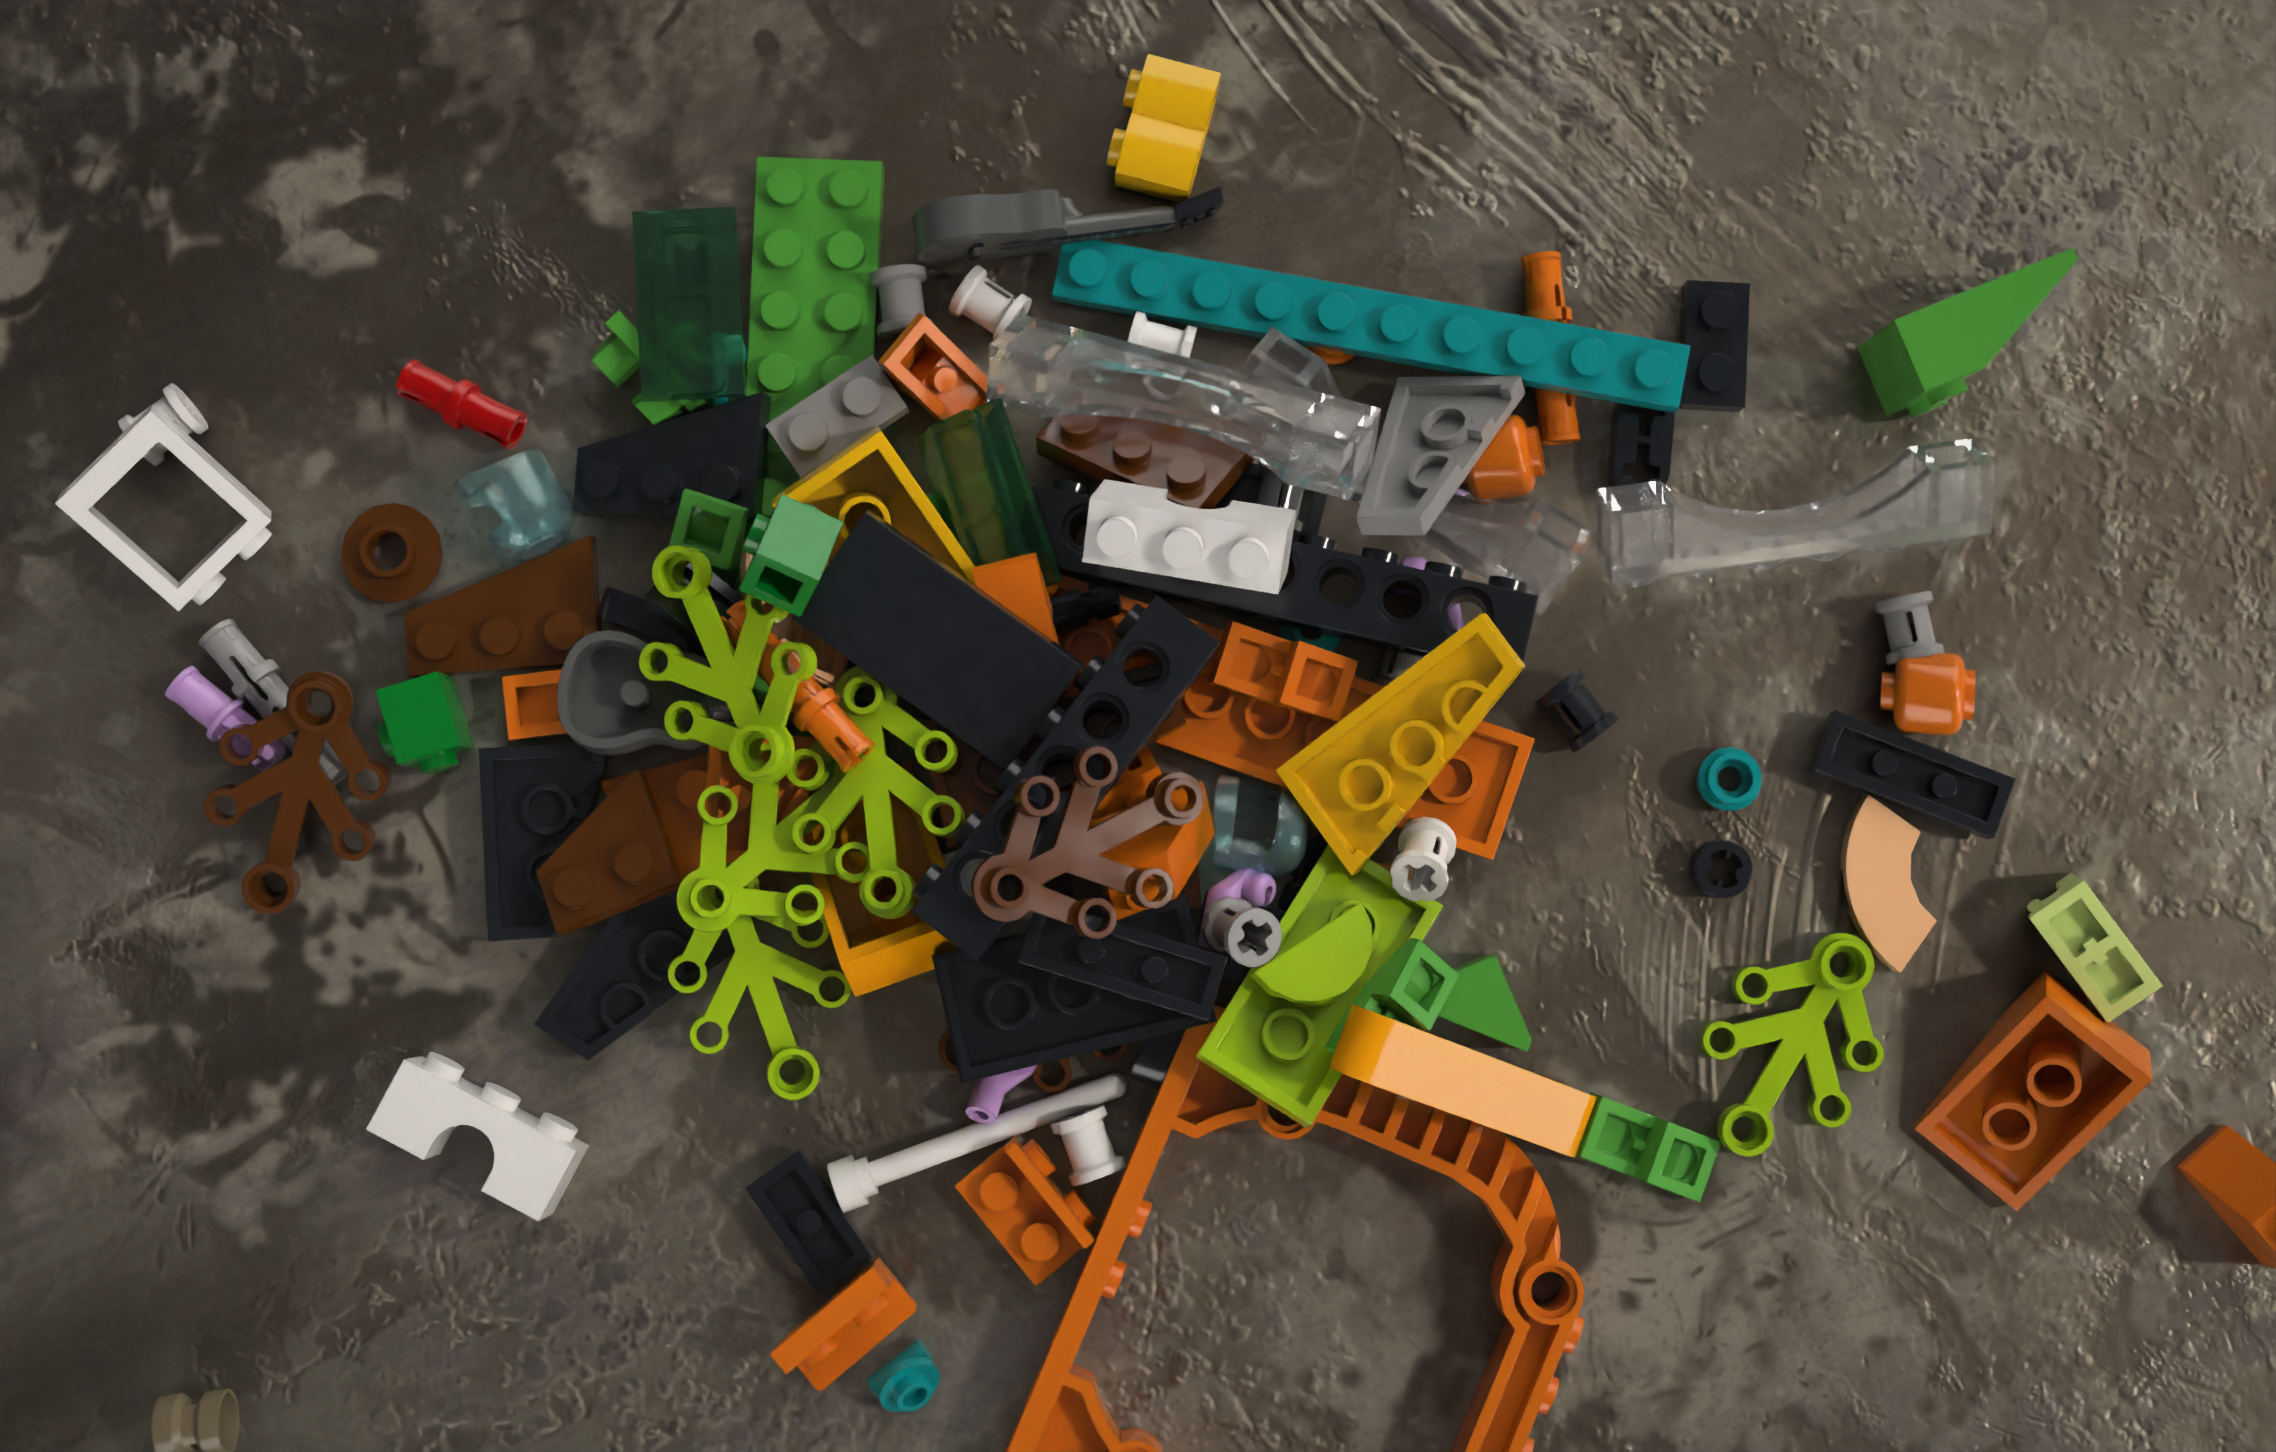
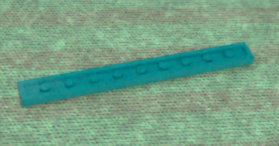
M1099 240L1062 244L1052 292L1055 302L1135 316L1136 311L1146 313L1147 318L1311 348H1316L1317 346L1342 351L1344 354L1466 376L1521 375L1523 386L1676 413L1679 409L1691 347L1685 344Z

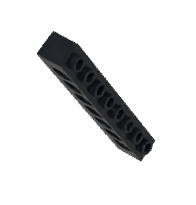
M1053 479L1051 487L1037 484L1032 485L1015 557L1036 552L1041 572L1050 573L1051 570L1093 584L1113 581L1117 589L1151 597L1158 595L1160 598L1168 601L1295 628L1301 631L1421 658L1457 632L1450 625L1447 618L1450 609L1458 603L1471 602L1480 607L1483 613L1489 616L1521 661L1524 662L1539 595L1526 593L1527 583L1520 580L1491 575L1489 576L1488 584L1462 579L1464 570L1453 565L1427 561L1424 570L1399 565L1400 556L1393 552L1364 547L1361 556L1336 551L1337 542L1332 539L1306 533L1300 534L1298 542L1292 541L1289 564L1295 569V576L1293 581L1286 588L1281 589L1278 594L1082 562L1084 548L1076 544V532L1087 521L1091 497L1088 496L1090 488L1064 479ZM1345 574L1352 577L1358 584L1357 594L1351 601L1345 604L1337 605L1328 602L1321 594L1323 584L1333 575ZM1398 588L1413 590L1418 594L1422 602L1419 611L1414 616L1406 619L1393 617L1384 607V601L1390 592Z

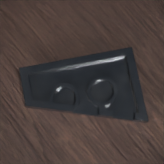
M759 392L578 448L573 511L582 515L676 519L683 490L690 489L748 508L746 522H754L757 513L762 515L768 429L765 425L769 423L771 396L764 392Z
M577 743L479 749L488 942L557 937L558 932L555 930L536 871L592 813L608 755H600L588 751Z
M678 890L611 916L534 1025L586 1060H590L678 994L679 991L675 990L669 982L667 975L668 966L674 957L683 953L694 931L679 914L677 908ZM727 928L722 930L705 962L707 972L735 951ZM684 961L675 969V978L681 984L690 985L699 978L700 968L694 962Z

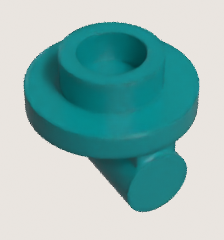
M917 1339L867 1378L866 1381L886 1410L910 1412L923 1407L931 1399L938 1387L940 1374L933 1363L934 1359L930 1351L921 1340Z

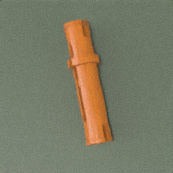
M1536 252L1520 258L1526 297V312L1522 313L1521 316L1566 324L1573 321L1572 308L1566 307L1560 252ZM1534 388L1541 445L1555 446L1580 441L1575 395Z
M745 600L735 603L726 610L732 617L731 619L727 620L725 616H720L735 649L747 614ZM772 631L770 632L757 673L769 687L774 676L771 668V656L775 648L782 643ZM791 653L788 657L787 665L792 674L798 671L800 662ZM812 676L807 681L799 682L791 707V712L795 715L792 722L801 732L809 731L839 764V768L844 773L848 772L863 761L859 755L863 752L865 756H868L876 744L871 739H868L840 708L838 703L841 698L829 687L823 689Z

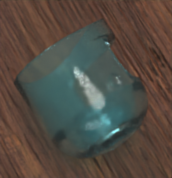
M532 449L508 457L459 478L452 485L465 508L488 505L498 513L503 524L491 532L486 540L492 549L505 559L526 561L542 556L562 543L573 528L575 520L574 509L541 449Z
M1221 775L1219 777L1214 796L1215 837L1212 869L1235 872L1238 869H1250L1252 872L1267 873L1272 877L1288 875L1296 870L1302 863L1308 849L1311 819L1291 791L1283 786L1246 783L1239 781V777Z

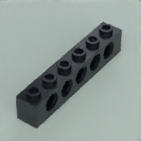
M1158 595L1155 596L1146 609L1136 603L1129 610L1113 633L1121 639L1118 646L1107 660L1098 654L1092 658L1074 683V686L1081 691L1080 695L1066 712L1056 706L1049 713L1033 736L1042 744L1026 764L1016 758L1008 766L993 787V790L1000 794L1001 797L986 816L977 810L971 814L952 840L954 844L960 847L956 855L945 869L934 863L911 893V895L919 900L912 912L977 963L1009 922L992 920L982 914L976 907L972 897L964 892L962 877L966 869L971 865L981 863L990 856L1001 854L1006 840L1002 833V826L1005 819L1016 810L1014 792L1019 782L1027 777L1042 776L1045 767L1056 759H1067L1073 762L1076 754L1082 749L1097 746L1105 747L1115 755L1118 771L1110 784L1101 787L1094 808L1095 811L1218 650L1219 641ZM1134 657H1148L1158 665L1161 675L1160 679L1149 687L1134 686L1124 675V665ZM1099 707L1114 711L1121 722L1119 732L1114 737L1106 740L1091 737L1083 726V719L1089 711ZM1091 755L1086 762V771L1091 778L1097 780L1101 777L1104 766L1100 757ZM1036 783L1028 791V801L1035 809L1041 808L1046 801L1045 790ZM1070 791L1060 792V801L1057 808L1051 814L1041 816V830L1034 841L1030 858L1052 848ZM1007 874L1000 879L997 890L1000 897L1007 901L1015 895L1017 886L1013 877Z

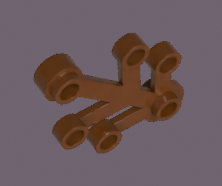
M315 670L303 674L290 686L287 693L286 707L252 725L238 724L226 731L220 739L219 749L222 757L230 764L244 766L257 759L262 754L265 745L298 730L292 756L238 785L225 784L219 786L206 797L204 802L205 814L212 823L218 826H231L243 818L249 808L283 790L266 858L256 864L245 875L242 882V894L246 903L255 911L263 914H275L283 911L299 894L301 881L297 870L293 867V862L309 801L312 802L333 836V850L341 859L358 861L364 858L375 845L376 835L371 825L353 817L320 763L325 739L349 772L347 779L348 788L357 799L373 801L381 797L390 787L391 773L383 762L369 757L348 722L354 709L353 693L345 680L329 671ZM322 691L329 695L332 700L330 712H320L314 708L311 701L313 692ZM240 734L249 738L252 743L250 755H242L235 751L232 745L234 735ZM362 770H371L377 774L380 780V786L377 790H368L361 785L359 774ZM227 795L235 801L237 806L235 815H226L219 810L217 806L218 796ZM354 830L360 833L364 840L363 849L353 850L349 848L343 839L344 832ZM267 873H276L283 878L285 882V890L283 892H274L267 887L265 883Z
M1097 746L1082 749L1073 759L1072 772L1074 780L1052 848L1030 858L1041 816H1047L1057 808L1060 801V791L1057 784L1046 776H1031L1019 782L1014 792V801L1017 807L1001 854L986 858L979 864L973 874L971 895L976 907L986 917L996 921H1015L1031 911L1073 926L1080 936L1085 938L1101 939L1108 936L1114 930L1117 921L1116 911L1110 902L1102 898H1085L1078 901L1041 886L1063 873L1129 895L1131 900L1140 907H1163L1170 901L1174 891L1173 881L1167 872L1159 868H1142L1138 870L1099 855L1159 823L1172 826L1185 825L1192 822L1200 814L1203 807L1204 796L1200 784L1194 777L1183 772L1158 775L1148 785L1145 800L1088 829L1100 789L1114 780L1118 771V763L1115 755L1105 747ZM1091 755L1100 757L1104 766L1103 773L1097 780L1091 778L1086 771V762ZM1035 783L1042 786L1046 792V801L1039 809L1032 807L1028 801V791ZM1178 786L1182 787L1188 796L1187 805L1181 811L1175 809L1171 802V794ZM1008 874L1015 880L1017 889L1015 895L1006 901L1000 897L997 885L999 880ZM1149 876L1156 878L1159 884V893L1153 900H1148L1142 891L1143 882ZM1095 905L1102 912L1103 918L1100 927L1092 931L1086 926L1085 914L1091 906Z

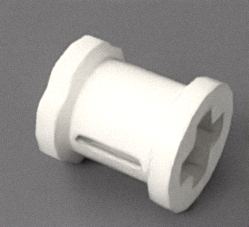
M976 265L957 288L948 310L957 318L965 315L993 334V342L1003 347L1010 341L1024 321L1030 309L1032 299L1024 294L1018 297L1014 296L988 279L987 271L981 266Z
M1136 311L1122 366L1132 368L1135 363L1171 372L1174 380L1183 382L1197 327L1188 325L1184 330L1148 321L1146 313Z
M170 383L162 389L164 397L155 402L154 405L187 435L192 432L200 435L209 428L203 415L179 387ZM147 409L136 417L127 414L121 418L118 423L122 431L124 432ZM158 442L143 457L154 466H157L165 460L163 453L168 449Z
M1430 817L1414 818L1406 823L1400 831L1398 848L1401 854L1393 861L1390 873L1392 876V886L1401 896L1411 901H1433L1442 896L1447 889L1449 882L1447 864L1455 855L1457 839L1454 831L1446 823ZM1436 838L1439 839L1437 853L1433 851ZM1410 866L1414 867L1411 880L1408 879Z
M1104 1105L1089 1108L1050 1124L1053 1134L1061 1135L1072 1165L1073 1172L1069 1175L1072 1186L1094 1181L1126 1167L1123 1156H1115L1105 1128L1103 1118L1107 1115Z

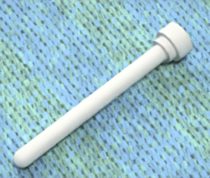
M1110 1073L998 1114L996 1122L993 1124L977 1122L871 1162L868 1161L867 1157L854 1160V1157L850 1155L828 1163L827 1169L838 1203L843 1213L869 1204L868 1197L879 1193L878 1186L1119 1098L1127 1090V1081L1119 1073Z

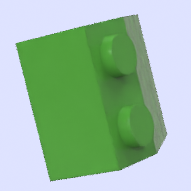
M2074 248L1897 318L1859 346L1857 349L1886 416L1908 409L1911 418H1915L1947 404V400L1968 391L1965 380L1988 365L2079 260Z

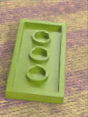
M1329 844L1280 920L1279 924L1282 930L1281 945L1277 954L1270 961L1362 901L1372 924L1373 947L1364 974L1342 996L1320 1005H1310V1003H1293L1282 997L1276 998L1269 995L1251 977L1255 971L1267 963L1259 967H1251L1196 1055L1197 1059L1305 1128L1312 1125L1342 1073L1328 1067L1333 1054L1325 1048L1336 1026L1363 987L1394 952L1410 938L1423 941L1443 908V905L1435 900L1411 901L1401 896L1392 886L1391 873L1370 859L1359 873L1351 876Z

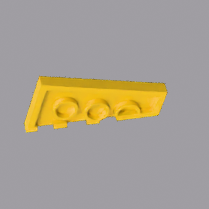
M1486 613L1479 614L1275 770L1351 876L1359 873L1525 668L1524 663Z

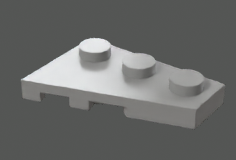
M1521 375L1398 377L1356 516L1361 534L1425 536L1525 395Z

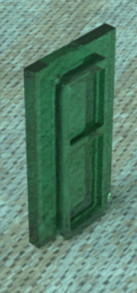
M736 207L681 208L675 210L632 212L642 401H697L698 399L745 397L746 380Z
M995 398L972 410H962L933 424L928 428L927 432L915 437L941 517L975 567L1036 552L1046 587L1062 581L1002 399Z

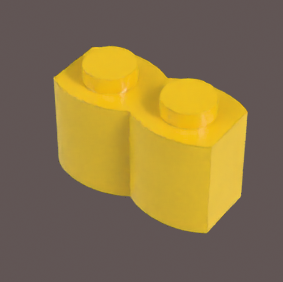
M1151 54L1147 55L1143 71L1131 70L1125 89L1123 106L1131 108L1132 113L1126 130L1115 128L1106 165L1116 167L1115 186L1178 203L1190 198L1219 91L1221 73Z

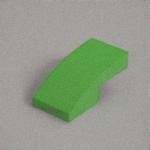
M685 489L683 490L669 547L684 546L700 550L708 558L712 572L733 588L741 556L748 508Z
M1410 938L1377 970L1351 1005L1360 1006L1417 1029L1430 1031L1459 974L1420 939ZM1351 1005L1325 1046L1332 1054L1336 1048Z
M1590 1092V1095L1597 1097L1576 1156L1694 1201H1701L1722 1143L1721 1141Z

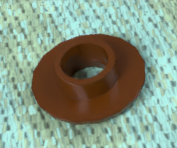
M397 503L374 506L359 515L347 530L341 550L344 572L354 588L370 599L386 603L410 600L425 591L437 576L443 555L440 535L430 519L414 507ZM401 535L406 542L407 548L404 561L393 570L380 568L375 559L377 545L387 536Z

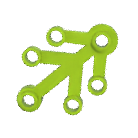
M684 546L667 547L658 554L653 563V582L658 591L664 596L682 599L710 666L684 657L682 650L673 643L652 642L646 645L640 653V670L649 680L673 681L725 701L736 726L710 718L706 707L699 702L677 701L666 710L664 716L665 729L674 739L697 740L728 752L734 769L743 779L750 783H775L789 772L794 762V740L785 726L799 682L807 681L816 671V654L805 643L784 642L778 645L771 656V668L774 676L760 710L752 689L773 623H778L785 619L789 612L774 606L772 611L766 614L762 609V600L746 594L745 608L747 614L736 649L734 650L708 590L712 580V568L708 558L703 552L695 548ZM692 563L693 577L690 584L687 585L683 578V572L685 567ZM795 650L800 656L801 663L798 671L792 674L788 669L787 660L791 652ZM664 651L668 658V665L665 671L660 673L656 666V659L659 653ZM687 709L693 716V725L688 732L683 729L681 724L682 715ZM764 740H768L771 747V755L767 763L761 759L759 753L760 746Z
M856 666L840 677L834 691L841 698L838 703L840 708L866 737L876 744L875 748L868 756H865L863 752L859 755L863 761L845 774L815 813H807L797 819L792 829V837L797 847L809 854L820 855L827 852L835 842L836 830L863 797L870 871L862 879L860 898L865 908L872 914L883 919H897L907 914L913 907L916 898L911 893L916 885L907 872L898 868L890 792L920 814L925 827L939 837L946 838L957 834L964 824L965 814L961 805L953 798L945 795H936L886 756L883 728L915 749V756L918 762L925 769L933 773H942L949 770L957 760L958 751L956 744L947 734L927 729L898 706L899 695L859 666ZM864 686L874 687L876 692L874 702L868 707H857L854 700L856 692ZM816 739L809 748L795 751L794 762L787 773V777L794 785L803 790L818 789L827 781L829 776L828 765L834 758ZM934 741H943L947 745L946 757L938 763L928 762L925 756L928 745ZM808 758L815 759L818 764L816 775L807 781L800 780L797 774L799 764ZM942 805L951 806L955 813L953 822L948 827L937 828L932 820L934 811ZM819 822L824 827V837L817 845L809 846L804 840V831L810 824ZM883 879H892L896 884L895 896L888 902H879L875 897L876 885Z
M770 743L761 744L759 749L760 755L771 753ZM835 762L832 770L833 778L777 825L779 781L772 784L753 783L748 850L727 868V824L736 815L738 801L733 791L725 786L714 785L705 789L701 793L697 805L699 817L703 821L699 868L689 873L683 879L677 892V908L682 919L693 929L706 933L718 932L728 928L739 915L788 918L792 923L800 926H807L816 922L824 911L825 902L822 893L814 886L798 885L789 893L746 889L745 887L765 870L838 875L840 879L849 883L862 881L864 876L870 871L868 846L865 844L849 842L840 849L830 848L823 854L812 855L798 848L792 837V829L797 819L804 814L815 813L847 772L844 773L839 768V764ZM713 795L724 796L730 803L729 813L721 818L710 816L705 810L706 800ZM815 822L806 827L804 836L820 823ZM848 851L861 853L866 862L864 871L859 874L848 873L842 866V856ZM715 887L722 893L723 904L720 908L714 911H707L700 907L697 895L703 888ZM806 893L814 898L816 901V911L812 916L800 917L794 913L792 899L796 895Z
M756 877L745 888L760 890L758 878ZM705 887L697 895L698 904L704 910L714 911L723 904L715 896V887ZM792 906L794 913L800 917L812 916L816 909L812 908L800 910ZM823 914L819 918L822 925L821 933L813 940L801 938L798 934V925L792 923L788 918L753 916L790 931L792 938L805 948H816L822 945L830 933ZM739 915L732 925L727 928L735 951L705 1013L696 1017L690 1025L689 1037L691 1043L696 1050L704 1054H714L722 1050L729 1039V1022L748 986L772 1053L766 1067L769 1085L778 1096L784 1099H802L816 1088L820 1076L819 1066L814 1056L807 1049L797 1046L773 977L812 994L815 1000L826 1008H838L845 1004L850 997L851 987L845 974L838 969L826 968L821 970L760 942L751 916ZM694 929L683 953L674 957L668 966V979L675 990L681 993H693L705 984L707 979L705 962L722 931L706 933ZM684 961L694 962L700 968L699 978L690 985L681 984L675 978V969ZM827 977H837L843 984L842 993L833 1000L821 997L819 993L821 982ZM705 1022L718 1024L722 1031L720 1039L712 1045L702 1044L696 1036L698 1028ZM790 1059L798 1060L804 1066L803 1075L794 1082H787L780 1077L782 1064Z
M1848 933L1829 934L1821 938L1813 946L1807 960L1769 969L1745 966L1738 969L1731 979V991L1735 998L1742 1003L1750 1005L1765 1003L1772 996L1773 992L1812 985L1799 1008L1734 1024L1714 1020L1706 1023L1701 1028L1698 1036L1701 1050L1707 1056L1719 1060L1732 1058L1740 1049L1780 1040L1743 1103H1736L1727 1107L1718 1119V1138L1729 1151L1741 1156L1752 1157L1767 1150L1774 1137V1125L1768 1114L1803 1056L1813 1091L1807 1103L1808 1113L1812 1120L1817 1124L1835 1128L1842 1126L1849 1119L1852 1109L1849 1098L1841 1092L1824 1026V1020L1835 1002H1837L1847 1035L1840 1046V1058L1843 1064L1853 1071L1868 1073L1876 1070L1884 1058L1883 1046L1873 1036L1862 990L1872 979L1874 959L1867 944L1857 936ZM1839 952L1844 954L1849 961L1848 971L1841 977L1835 976L1830 969L1831 958ZM1751 973L1758 975L1762 981L1761 992L1753 998L1748 997L1742 987L1744 978ZM1718 1028H1724L1730 1037L1728 1047L1721 1052H1716L1710 1045L1711 1033ZM1865 1041L1871 1048V1057L1865 1064L1859 1065L1854 1061L1852 1051L1855 1044ZM1832 1095L1839 1103V1110L1835 1117L1825 1119L1820 1113V1104L1825 1097ZM1745 1116L1752 1124V1131L1746 1139L1737 1140L1732 1134V1125L1737 1118Z

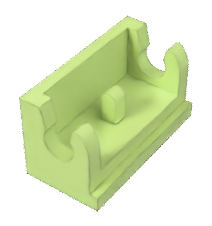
M2070 873L2056 882L2057 891L2042 901L2034 899L2027 905V909L2031 913L2027 916L2107 1023L2163 987L2086 882Z

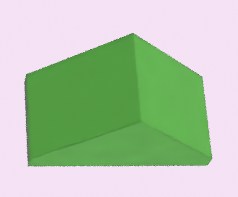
M1485 954L1453 968L1459 976L1438 1017L1528 1052L1532 1039L1496 955Z

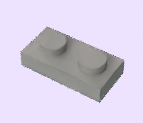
M871 355L765 426L800 478H802L878 426L882 431L909 413V410L873 355Z

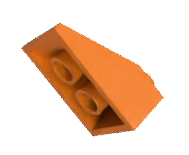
M2046 969L1999 1017L1915 1123V1130L2013 1209L2018 1211L2153 1081L2150 1051L2113 1021L2107 1023L2094 1006Z

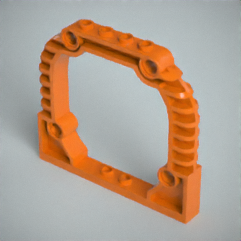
M1214 1003L1213 1007L1218 1021L1225 1008ZM1217 1021L1185 1029L1159 1090H1157L1126 1162V1167H1124L1096 1233V1241L1090 1247L1004 1452H1164L1158 1439L1147 1430L1134 1427L1120 1430L1100 1394L1094 1372L1073 1362L1101 1295L1113 1300L1120 1285L1127 1263L1118 1260L1117 1257L1126 1236L1128 1235L1138 1240L1147 1221L1153 1203L1142 1198L1171 1130H1176L1197 1139L1218 1128L1252 1119H1257L1262 1128L1273 1137L1285 1140L1300 1138L1308 1133L1316 1122L1331 1126L1447 1175L1480 1198L1501 1230L1504 1238L1493 1265L1490 1285L1494 1303L1504 1317L1505 1322L1451 1452H1533L1534 1439L1528 1436L1537 1414L1546 1415L1555 1400L1559 1387V1378L1553 1376L1562 1353L1571 1354L1583 1330L1584 1318L1578 1316L1583 1303L1584 1288L1582 1279L1576 1270L1560 1258L1561 1240L1556 1213L1549 1192L1529 1158L1501 1131L1365 1083L1345 1074H1342L1310 1127L1305 1128L1294 1120L1287 1122L1276 1121L1269 1115L1268 1103L1196 1058L1197 1053ZM1542 1273H1558L1561 1280V1289L1557 1297L1547 1303L1534 1302L1531 1289L1535 1279Z

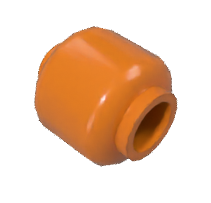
M1511 414L1461 484H1467L1469 493L1474 500L1485 503L1526 495L1534 489L1536 477L1545 475L1544 456L1537 426L1527 427L1522 417Z
M1937 653L1920 658L1900 659L1896 663L1895 673L1882 672L1880 710L1893 711L1894 724L1902 733L1953 735L1960 730L1963 720H1973L1976 670L1965 669L1963 659L1955 653Z

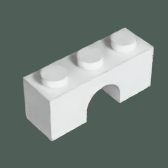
M1106 479L1102 481L1090 497L1082 562L1278 594L1288 572L1297 510L1232 500L1229 506L1220 509L1192 508L1167 500L1168 489Z
M430 1052L427 1058L418 1056L404 1059L366 1130L425 1160L441 1154L450 1135L458 1126L469 1125L475 1127L488 1137L494 1150L493 1168L481 1191L537 1221L552 1215L589 1147L588 1144L575 1138L578 1129L568 1121L553 1114L543 1112L539 1119L518 1108L521 1098L506 1088L490 1082H486L484 1088L471 1083L461 1077L465 1069L460 1064L443 1055Z

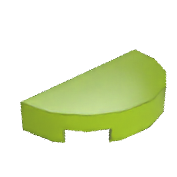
M1362 901L1255 971L1251 977L1269 995L1276 998L1282 997L1293 1003L1320 1005L1342 996L1364 974L1373 950L1372 924Z

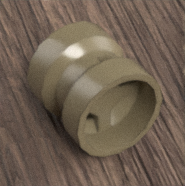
M230 1388L208 1390L204 1392L200 1399L190 1398L183 1392L163 1394L157 1399L151 1425L152 1442L155 1452H196L198 1450L202 1452H234L237 1446L240 1429L239 1406L237 1398Z

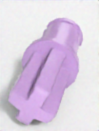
M194 666L183 670L171 682L165 693L169 700L176 702L189 715L208 729L206 737L211 741L221 739L226 731L238 724L252 725L258 722L254 716L246 711L247 702L230 698L201 675L200 671ZM240 734L233 736L232 745L235 751L242 755H250L252 743L249 738ZM280 739L265 745L262 754L251 762L250 765L259 772H262L279 763L288 747Z

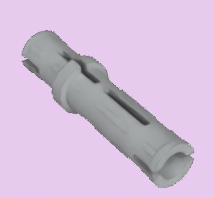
M233 619L221 621L201 637L198 644L209 653L234 683L231 691L240 701L248 700L263 719L286 707L289 688L279 677L282 669L273 659L265 660L239 630ZM298 730L280 738L292 753ZM325 739L320 763L335 785L346 777L349 772Z

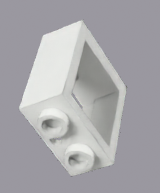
M154 404L62 491L55 503L178 612L191 599L199 606L208 600L226 580V577L219 571L237 554L244 561L249 559L272 535L266 528L271 522L272 511ZM158 442L162 443L244 517L180 581H177L93 507Z

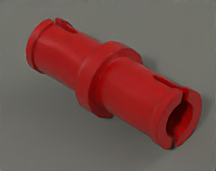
M416 359L410 360L398 377L396 383L397 396L409 399L442 415L444 424L454 429L460 430L466 427L501 444L502 447L508 450L513 449L520 442L528 424L526 419L528 415L520 410L517 411L482 394L480 385L467 379L457 382L424 366L422 362Z

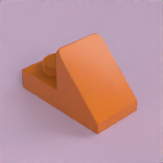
M921 313L915 316L878 361L896 391L915 399L956 439L966 444L1007 396Z

